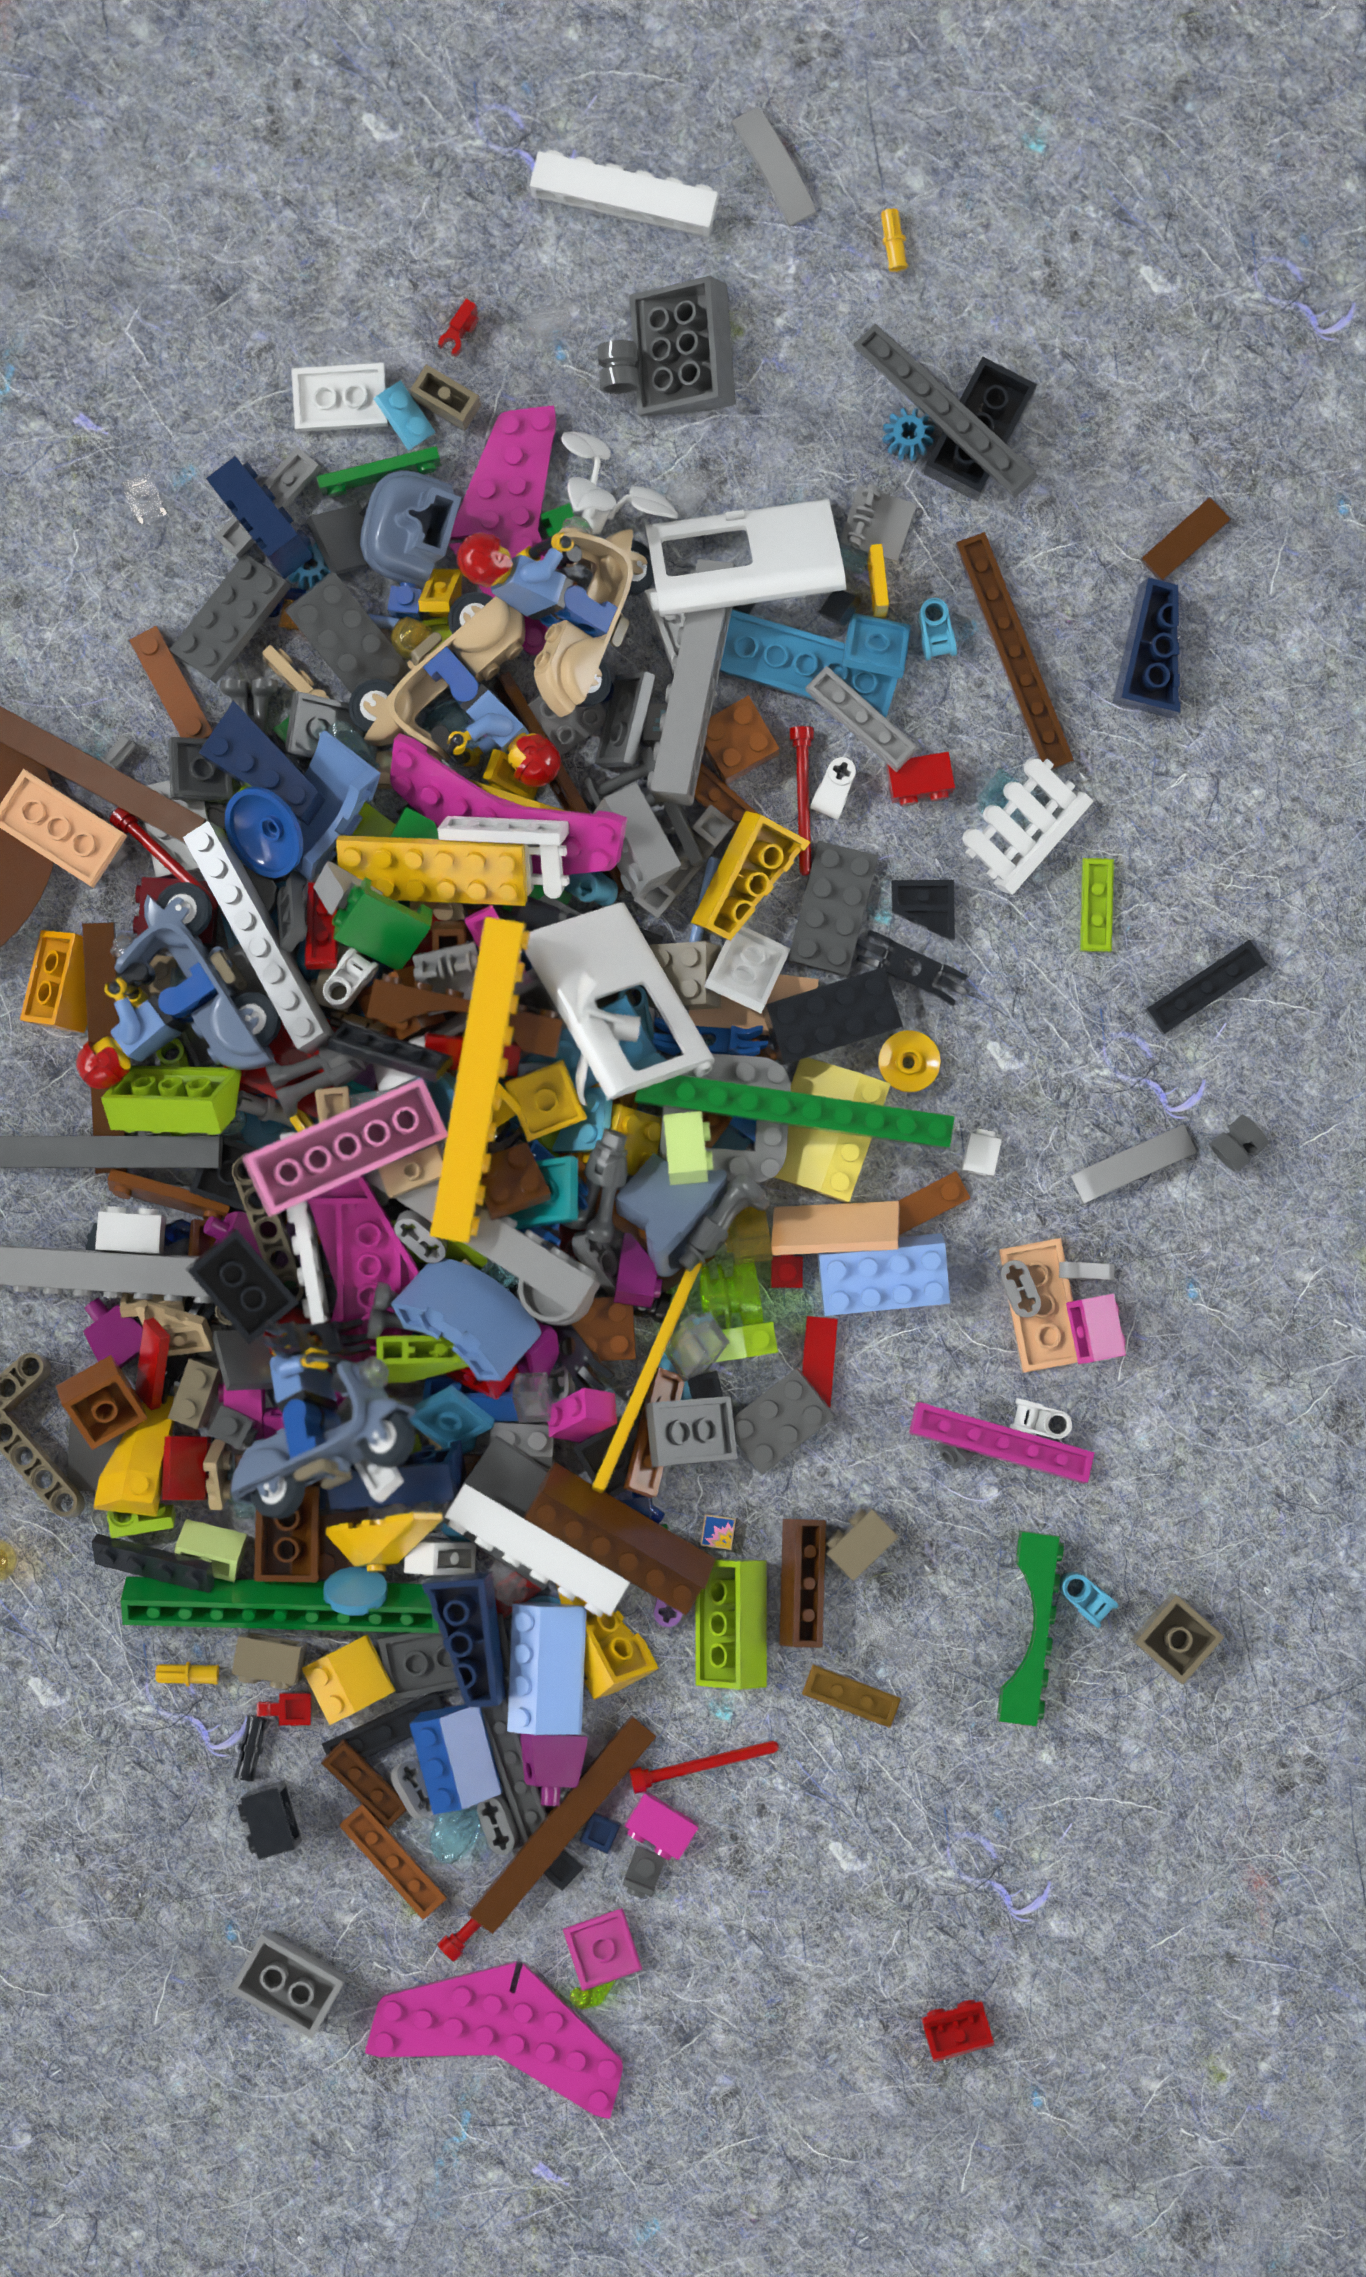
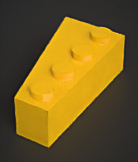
M745 811L691 923L715 936L731 941L756 910L755 906L764 896H768L774 888L773 884L783 872H787L794 864V858L801 850L804 851L811 842L763 815Z

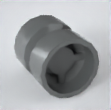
M612 340L599 344L597 346L599 366L603 367L599 372L600 391L608 394H624L638 390L640 388L639 372L634 367L635 362L638 361L637 344L629 340Z
M1242 1114L1229 1125V1133L1222 1132L1209 1145L1217 1157L1230 1170L1238 1173L1250 1162V1155H1258L1270 1143L1257 1125Z

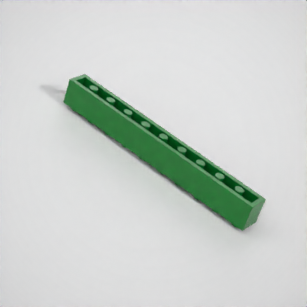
M678 1075L663 1082L636 1090L634 1102L941 1149L951 1147L955 1116L683 1075Z
M126 1576L120 1600L122 1625L439 1633L438 1622H435L429 1597L427 1594L425 1595L422 1584L387 1583V1599L383 1605L376 1610L375 1607L370 1608L368 1613L363 1615H345L331 1609V1604H326L324 1600L325 1581L267 1582L254 1581L252 1579H235L234 1582L224 1579H214L215 1585L210 1593L147 1577Z

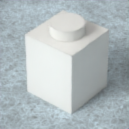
M977 1129L976 1134L970 1133L961 1171L992 1178L995 1174L1002 1139L995 1138V1132Z

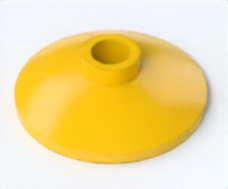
M912 1030L901 1031L889 1037L881 1047L878 1057V1066L883 1079L890 1083V1086L894 1089L908 1093L927 1088L936 1079L941 1065L940 1053L935 1043L927 1035ZM903 1059H912L914 1066L909 1069L905 1068L902 1063Z

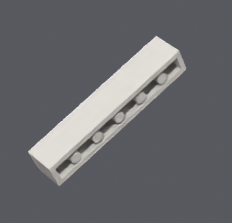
M555 150L538 151L530 182L532 197L705 237L710 236L718 203V192L713 191L711 187L697 184L693 187L684 185L681 180L669 177L665 180L654 178L651 173L646 171L632 173L624 171L621 166L615 164H606V166L594 164L592 160L585 157L567 158Z
M465 1483L445 1515L450 1520L447 1526L462 1535H464L466 1530L477 1536L475 1543L490 1552L493 1547H496L505 1553L502 1559L517 1568L523 1563L532 1569L529 1575L544 1584L548 1580L553 1581L559 1585L557 1592L572 1601L578 1596L587 1602L584 1608L599 1617L602 1616L603 1612L608 1615L612 1614L630 1583Z

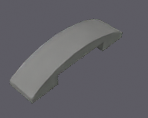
M756 107L732 120L731 124L745 149L748 148L771 189L775 197V203L789 228L816 214L815 207L796 167L762 111Z
M711 804L691 828L707 861L735 825L733 821ZM684 860L681 861V867L666 884L634 898L633 901L658 920L705 863L695 867L691 865L690 861L687 863Z
M1183 1124L1074 1173L1070 1177L1084 1204L1193 1155L1197 1151Z

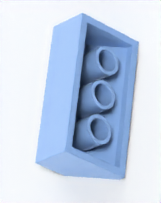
M538 1601L512 1604L507 1732L531 1735L582 1734L586 1634L585 1606Z

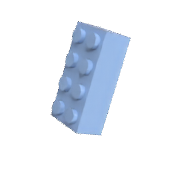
M942 1233L899 1237L897 1250L818 1253L822 1306L825 1316L950 1304L946 1246Z

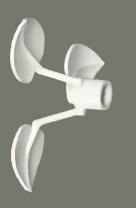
M582 432L563 433L561 437L562 443L570 452L583 458H592L594 462L591 481L585 478L572 477L569 479L567 487L574 511L584 510L578 522L583 530L591 534H600L607 518L613 520L616 512L627 502H631L635 508L643 512L678 519V514L672 504L659 492L646 487H631L630 494H626L616 504V500L611 493L596 486L600 459L607 460L611 456L607 445L590 434Z
M583 970L578 986L576 1024H580L582 1012L606 1019V1023L617 1043H619V1040L637 1042L640 1017L612 1014L601 1009L597 1011L586 1007L587 999L598 980L592 977L588 970ZM581 1052L576 1069L575 1083L580 1102L588 1106L584 1096L588 1063Z

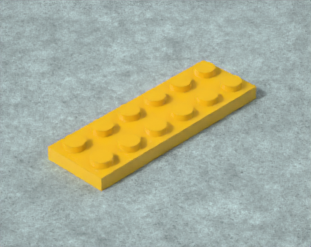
M339 835L336 839L338 866L362 881L365 877L369 878L371 886L383 892L382 895L391 900L525 906L528 901L524 844Z

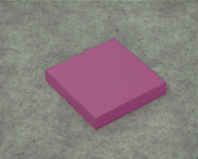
M623 1908L562 1929L582 1991L643 1970Z

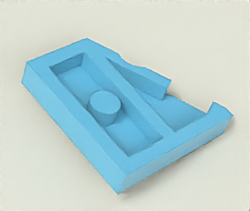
M602 1087L586 1088L584 1090L588 1106L583 1105L587 1119L562 1128L553 1145V1152L560 1154L592 1152L596 1146V1141L602 1139L604 1129L611 1128L613 1099L608 1100Z

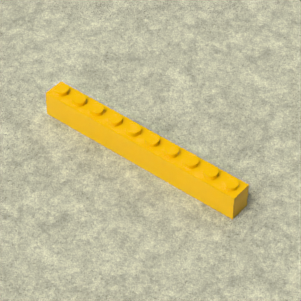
M490 917L485 918L432 1220L431 1237L469 1243L471 1236L477 1237L480 1218L475 1217L477 1204L483 1205L486 1186L481 1185L482 1173L489 1172L491 1154H486L488 1141L494 1142L497 1123L492 1122L493 1110L500 1109L502 1091L497 1090L499 1077L505 1078L508 1059L503 1058L505 1045L511 1046L514 1027L508 1026L510 1014H516L519 1002V995H514L516 982H522L525 963H519L522 950L527 951L530 940V932L525 931L526 924Z

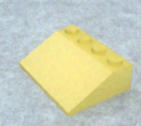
M807 1057L799 1060L790 1092L884 1105L891 1084L859 1072ZM788 1126L786 1159L781 1170L773 1178L844 1203H849L872 1138Z

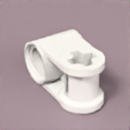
M839 757L830 763L822 783L818 786L810 809L836 820L839 819L856 773L855 765L850 759ZM845 766V773L849 777L844 776L842 780H838L836 778L837 773L833 769Z
M351 947L323 986L325 999L336 1009L348 1008L362 989L372 980L379 965L375 962L371 964L357 954L356 949ZM353 964H355V965H357L359 968H361L362 971L359 970L358 968H356ZM344 986L347 988V993L343 999H332L331 993L335 987Z
M1016 1398L1015 1403L1018 1407L1014 1423L1010 1424L1009 1428L1055 1439L1064 1438L1070 1433L1072 1421L1067 1413L1044 1407V1405ZM1029 1410L1026 1424H1024L1026 1412ZM1056 1415L1061 1416L1066 1423L1064 1431L1059 1434L1051 1432L1048 1426L1049 1420Z

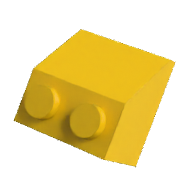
M368 1634L301 1668L329 1725L396 1691Z

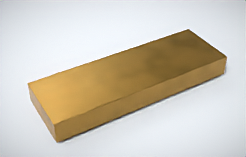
M812 1664L801 1693L888 1728H891L901 1701V1697Z

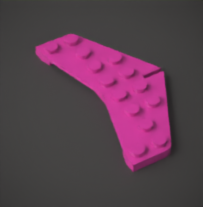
M554 405L505 411L497 417L455 518L449 540L465 539L471 534L481 532L494 534L500 539V546L509 551L511 559L528 546L533 547L542 541L538 528L557 425ZM463 542L448 544L456 557L458 548ZM480 584L477 585L481 592L490 595L492 598L496 596L492 593L491 587L487 588ZM524 615L526 632L525 641L522 645L523 650L529 655L538 656L547 641L545 640V635L549 628L539 620H533Z
M400 733L395 737L390 772L391 786L417 812L434 821L437 829L447 816L568 821L569 834L561 844L567 846V854L562 856L563 875L607 871L613 869L620 861L627 817L607 811L586 814L524 807L487 793L429 755L427 747L414 738ZM531 855L533 874H542L541 856Z
M361 1175L307 1199L337 1290V1301L331 1323L333 1321L363 1320V1324L360 1327L341 1333L342 1335L367 1334L371 1307L373 1306L378 1282L389 1284L392 1291L400 1294L420 1272L405 1244L395 1234V1227L365 1176ZM390 1307L386 1309L388 1311L395 1312L394 1308ZM385 1328L380 1336H411L413 1332L400 1328ZM369 1339L355 1344H370V1350L342 1357L356 1363L366 1362L368 1365L373 1366L377 1372V1339ZM330 1354L341 1357V1354ZM327 1367L326 1370L332 1373L331 1368ZM334 1391L337 1398V1405L339 1406L346 1399V1397L341 1396V1393Z
M517 1961L388 1993L380 1999L368 2038L366 2054L377 2057L496 2055L593 2115L606 2119L611 2118L623 2072L621 2057L524 1962L516 1991L510 1990Z

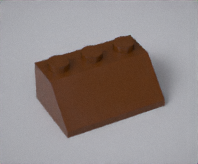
M306 1486L302 1503L288 1517L275 1519L264 1516L256 1510L254 1581L318 1582L320 1486Z

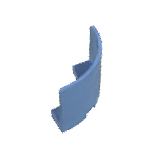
M323 731L320 734L314 757L304 775L326 801L309 826L298 819L303 836V853L295 870L310 882L323 870L327 861L331 862L337 855L333 849L336 847L338 836H351L363 818L358 813L365 801H372L380 777L379 771L327 731Z
M443 1258L438 1263H428L391 1303L404 1329L420 1331L436 1339L443 1336L455 1344L452 1350L467 1363L478 1380L502 1381L541 1335V1329L535 1319L509 1290L484 1272L452 1259Z

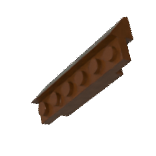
M554 1462L540 1484L539 1491L523 1518L687 1616L701 1590H705L716 1558L606 1492L599 1493L592 1490L593 1485Z

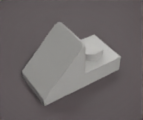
M328 860L313 887L328 912L333 915L338 906L346 907L351 889L354 885L360 886L362 880ZM371 886L373 891L382 895L383 892Z

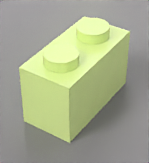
M702 1111L663 1115L670 1185L708 1182L707 1171L713 1170L712 1151L705 1152L704 1141H711L709 1122H702Z
M186 1519L175 1546V1553L212 1562L214 1577L234 1582L244 1557L247 1534Z

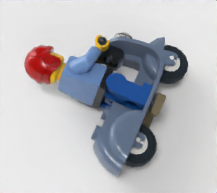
M178 882L168 886L159 895L158 900L147 894L144 904V916L148 929L138 937L137 935L130 936L128 933H125L112 942L113 947L110 952L113 957L118 958L115 970L120 975L111 984L109 982L106 983L105 993L115 998L114 1006L119 1015L120 1022L111 1030L114 1038L106 1036L96 1044L88 1041L79 1051L76 1067L82 1080L88 1086L96 1089H107L118 1084L130 1072V1058L139 1062L143 1061L188 1029L187 1023H191L193 1030L199 1038L205 1037L210 1046L207 1052L217 1065L222 1063L224 1066L233 1069L253 1070L275 1063V1055L269 1044L277 1037L281 1029V1018L270 998L258 992H247L237 996L230 984L234 983L236 988L241 991L246 990L248 987V983L230 956L223 953L225 950L222 947H215L209 952L198 936L208 927L212 918V904L209 896L202 888L189 882ZM163 948H167L174 956L187 979L178 986L168 987L159 996L155 994L149 999L147 993L140 986L142 984L150 985L154 982L156 977L155 970L149 963Z
M295 1306L275 1323L311 1324V1319L305 1318L304 1311ZM267 1330L264 1332V1336L266 1337H279L271 1334ZM313 1332L307 1333V1339L310 1344H312L310 1335ZM268 1347L270 1354L274 1356L270 1360V1368L276 1403H278L279 1411L283 1413L284 1428L278 1430L276 1435L268 1439H260L253 1442L252 1446L245 1450L234 1472L231 1483V1495H233L235 1502L253 1504L254 1508L264 1516L275 1519L288 1517L298 1509L304 1497L305 1487L323 1479L322 1487L328 1490L351 1480L350 1466L364 1459L372 1465L382 1468L396 1467L404 1462L411 1453L415 1441L414 1428L409 1419L416 1413V1410L405 1403L389 1399L383 1388L387 1384L388 1368L382 1360H378L376 1357H369L365 1362L356 1363L336 1355L327 1354L328 1352L324 1350L310 1348L305 1355L282 1358L274 1354L271 1347ZM330 1367L332 1373L328 1372L326 1368ZM334 1391L341 1393L343 1397L351 1398L353 1418L343 1425L340 1423L339 1415L334 1412L339 1409Z

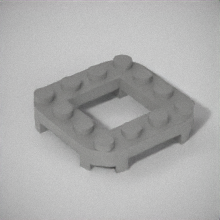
M712 1054L715 1062L711 1065L713 1069L705 1076L700 1077L703 1079L791 1091L789 1077L784 1067L774 1060L765 1057ZM663 1107L660 1154L665 1161L668 1162L663 1115L694 1111ZM756 1121L754 1151L705 1148V1152L712 1151L713 1171L725 1170L727 1181H733L739 1173L745 1174L756 1183L776 1176L786 1159L788 1125Z

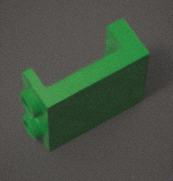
M365 877L360 886H353L347 898L348 904L344 909L340 907L337 910L332 921V925L335 926L333 939L395 970H399L405 966L431 928L433 909L421 904L415 912L371 889V880Z

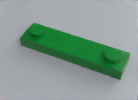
M437 446L320 475L317 476V480L323 496L339 497L346 494L348 489L379 482L389 473L405 470L424 475L436 471V467L442 466Z

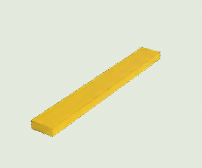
M698 1263L691 1272L685 1270L591 1488L599 1493L605 1491L701 1268V1263Z

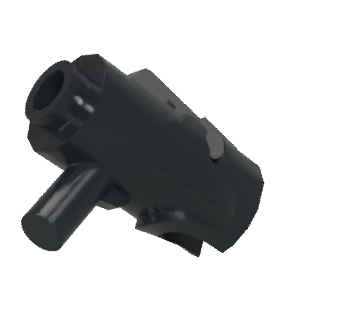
M528 895L526 905H513L510 913L511 916L515 917L514 922L526 924L525 931L529 932L581 915L576 910L546 895L542 896L539 900Z

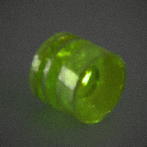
M754 1258L734 1261L732 1276L726 1277L721 1264H716L718 1274L716 1279H711L709 1266L701 1267L700 1296L703 1314L710 1325L711 1331L719 1330L717 1316L724 1315L726 1329L731 1328L733 1313H739L743 1326L764 1323Z

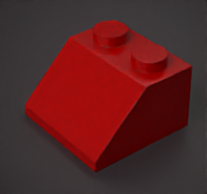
M164 1436L162 1500H208L206 1481L209 1479V1471H204V1460L212 1445L211 1436Z

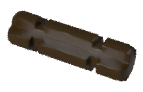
M339 1010L332 1011L330 1014L329 1023L333 1027L340 1028L344 1023L388 1036L389 1028L384 1023L376 1021L374 1024L372 1019L353 1013L349 1015V1013Z

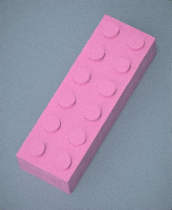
M420 1078L246 1155L242 1159L267 1215L270 1217L446 1138L448 1134L423 1078Z

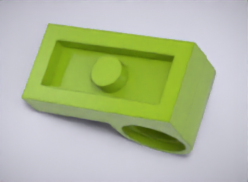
M159 1503L157 1517L113 1511L107 1512L111 1538L174 1528L176 1518L174 1504L165 1505L163 1503Z

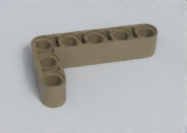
M244 1154L233 1164L232 1175L263 1261L282 1283L289 1280L297 1283L299 1293L293 1296L299 1301L306 1288L305 1286L300 1287L297 1268H300L297 1256L294 1254L293 1245L281 1212L268 1217L264 1206L258 1207L251 1202V1193L257 1190L251 1177H246L240 1172V1164L243 1162L242 1158L249 1155ZM263 1222H273L277 1226V1234L275 1236H266L261 1230ZM275 1251L286 1253L288 1264L285 1266L276 1265L272 1260V1253ZM216 1306L215 1313L218 1320L223 1324L232 1325Z
M32 1352L24 1353L0 1374V1452L54 1514L61 1517L74 1518L79 1516L84 1510V1497L11 1413L13 1409L47 1380L51 1373V1364L47 1358ZM33 1360H37L40 1366L39 1371L35 1375L30 1376L28 1365ZM14 1381L16 1384L15 1393L7 1397L4 1390L8 1382ZM10 1425L13 1431L12 1437L4 1442L1 1432L5 1426ZM30 1448L33 1458L30 1463L24 1465L21 1461V1455L24 1450ZM49 1471L53 1476V1482L48 1488H44L41 1479L44 1473ZM70 1495L73 1498V1506L69 1511L65 1512L61 1502L65 1496Z

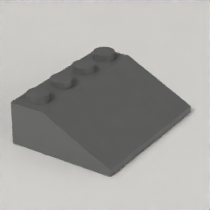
M709 275L629 295L632 341L637 344L638 358L634 367L639 372L640 388L636 390L637 415L651 416L711 411L736 405L727 284Z
M496 1435L464 1480L459 1491L465 1483L523 1518L549 1470ZM454 1500L448 1503L442 1513V1522L448 1525L450 1520L445 1515ZM466 1530L464 1535H462L542 1590L551 1581L548 1580L544 1584L529 1575L532 1569L523 1563L517 1568L502 1559L505 1553L496 1547H493L491 1552L475 1543L477 1536Z

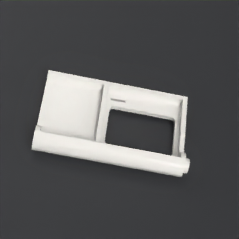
M829 499L747 511L738 510L719 515L645 525L656 592L650 593L652 610L659 611L660 617L846 590L844 566ZM737 530L747 532L752 564L679 576H668L666 574L661 546L664 541Z
M616 903L530 932L529 945L525 953L608 1100L687 1073L688 1076L695 1075L697 1078H700L713 1069L711 1066L715 1062L713 1055L625 903ZM583 970H588L591 976L598 980L585 1004L586 1007L597 1011L599 1009L594 1000L637 985L644 986L682 1050L683 1055L636 1071L630 1066L603 1018L582 1012L581 1022L576 1024L578 986Z

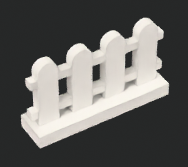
M1035 758L1028 759L1024 764V772L1029 777L1027 782L1023 786L1017 782L1007 783L1003 790L1004 796L1009 800L1007 805L1003 809L995 805L987 806L983 812V818L989 824L983 832L971 828L963 834V842L968 847L965 853L972 859L977 856L990 868L986 874L991 879H995L998 876L993 884L1002 892L1013 895L1094 802L1086 793L1073 790L1075 785L1071 781L1067 780L1064 784L1050 770L1054 764L1048 759L1044 762ZM1036 785L1051 799L1045 807L1030 793ZM1016 808L1031 822L1025 830L1010 817ZM996 832L1010 845L1004 854L989 840Z
M447 816L438 827L439 840L524 844L527 896L530 895L534 884L543 885L545 895L555 899L562 894L564 886H568L570 883L569 875H563L562 856L567 854V846L561 845L569 834L568 821ZM531 855L541 856L542 874H533Z

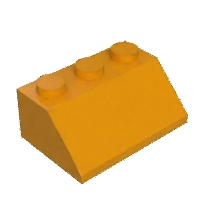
M40 930L20 1021L65 1031L85 1033L87 1008L82 935Z

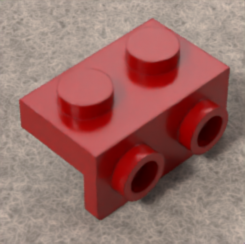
M966 2000L959 2003L957 2008L945 2011L944 2008L934 2009L926 2014L927 2017L921 2019L933 2063L995 2046L983 2001Z

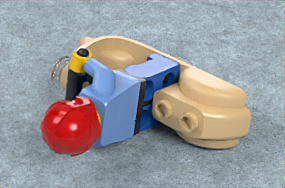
M580 516L566 518L563 522V528L559 533L535 544L533 547L528 546L512 559L509 551L500 546V539L496 535L483 532L471 534L465 538L457 551V564L461 573L473 584H480L487 588L491 587L492 593L526 617L539 620L549 628L545 635V640H547L545 646L534 661L536 685L548 707L558 717H563L572 713L576 706L592 707L602 702L610 692L612 682L610 670L602 657L609 640L613 647H618L622 644L630 624V620L621 613L627 596L641 594L648 590L654 582L649 549L643 543L632 540V529L619 531L605 539L593 536V529L589 522ZM578 562L591 571L593 576L587 592L582 587L572 586L573 581L562 573L555 571V569L570 568Z
M470 592L457 598L451 606L448 615L449 629L452 635L430 654L428 653L442 641L439 633H432L411 652L412 662L410 660L407 662L411 671L402 678L396 687L390 682L380 679L367 680L357 686L351 694L348 704L349 714L355 726L366 733L364 741L368 745H389L394 743V739L399 733L406 734L425 745L427 753L438 761L441 760L448 763L451 757L456 763L464 764L463 766L466 767L476 766L480 761V755L484 754L486 756L493 752V749L500 748L503 752L509 754L508 762L516 769L514 777L520 783L522 782L531 787L546 785L560 771L561 759L554 744L549 739H545L540 733L529 734L525 726L483 684H478V682L484 679L487 681L494 677L500 670L499 666L507 659L512 660L518 656L523 650L522 645L525 641L524 615L497 596L492 598L485 593ZM449 687L453 697L473 723L466 727L467 731L464 733L460 731L450 733L445 726L438 725L432 729L430 734L415 723V718L427 705ZM483 735L487 736L477 743L479 746L476 748H466L469 740L473 739L475 741Z

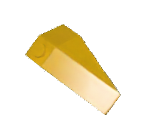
M168 1396L166 1404L161 1403V1407L150 1410L142 1402L148 1419L124 1433L99 1477L94 1509L157 1517L163 1483L164 1436H171L173 1434L175 1424L174 1420L168 1418L174 1402V1396Z
M413 1512L388 1516L385 1519L362 1520V1524H357L356 1528H353L352 1523H343L326 1528V1535L355 1567H367V1572L370 1573L385 1572L386 1566L398 1564L442 1521V1513Z
M558 1592L561 1604L585 1606L587 1603L578 1596L572 1601ZM586 1609L584 1672L587 1680L584 1682L593 1700L618 1692L659 1669L645 1640L638 1632L634 1635L623 1623L622 1620L625 1617L619 1610L613 1611L611 1615L603 1612L602 1616L599 1617Z

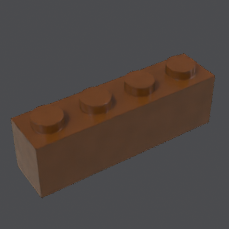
M783 1519L780 1646L823 1648L826 1520Z

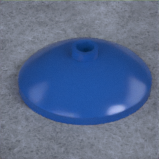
M248 787L233 795L225 811V829L230 845L238 858L249 869L264 877L278 878L294 870L302 857L303 836L298 819L290 806L272 791L261 787Z

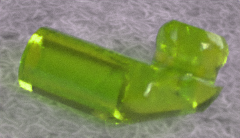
M614 1980L586 1991L576 1987L571 1991L569 1999L580 2010L599 2006L603 2003L616 1981Z

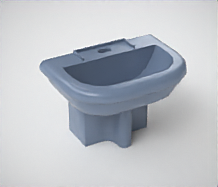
M405 470L389 473L376 484L369 500L360 537V548L364 560L373 571L400 583L416 584L419 586L418 589L423 590L426 581H428L435 562L445 557L461 497L453 494L452 484L418 472ZM429 529L431 531L429 540H426L427 531Z
M653 1153L615 1196L617 1214L646 1232L648 1254L659 1276L670 1277L683 1267L679 1259L687 1251L685 1246L693 1230L704 1214L709 1218L714 1214L728 1191L727 1173L725 1170H708V1182L670 1185L668 1162Z

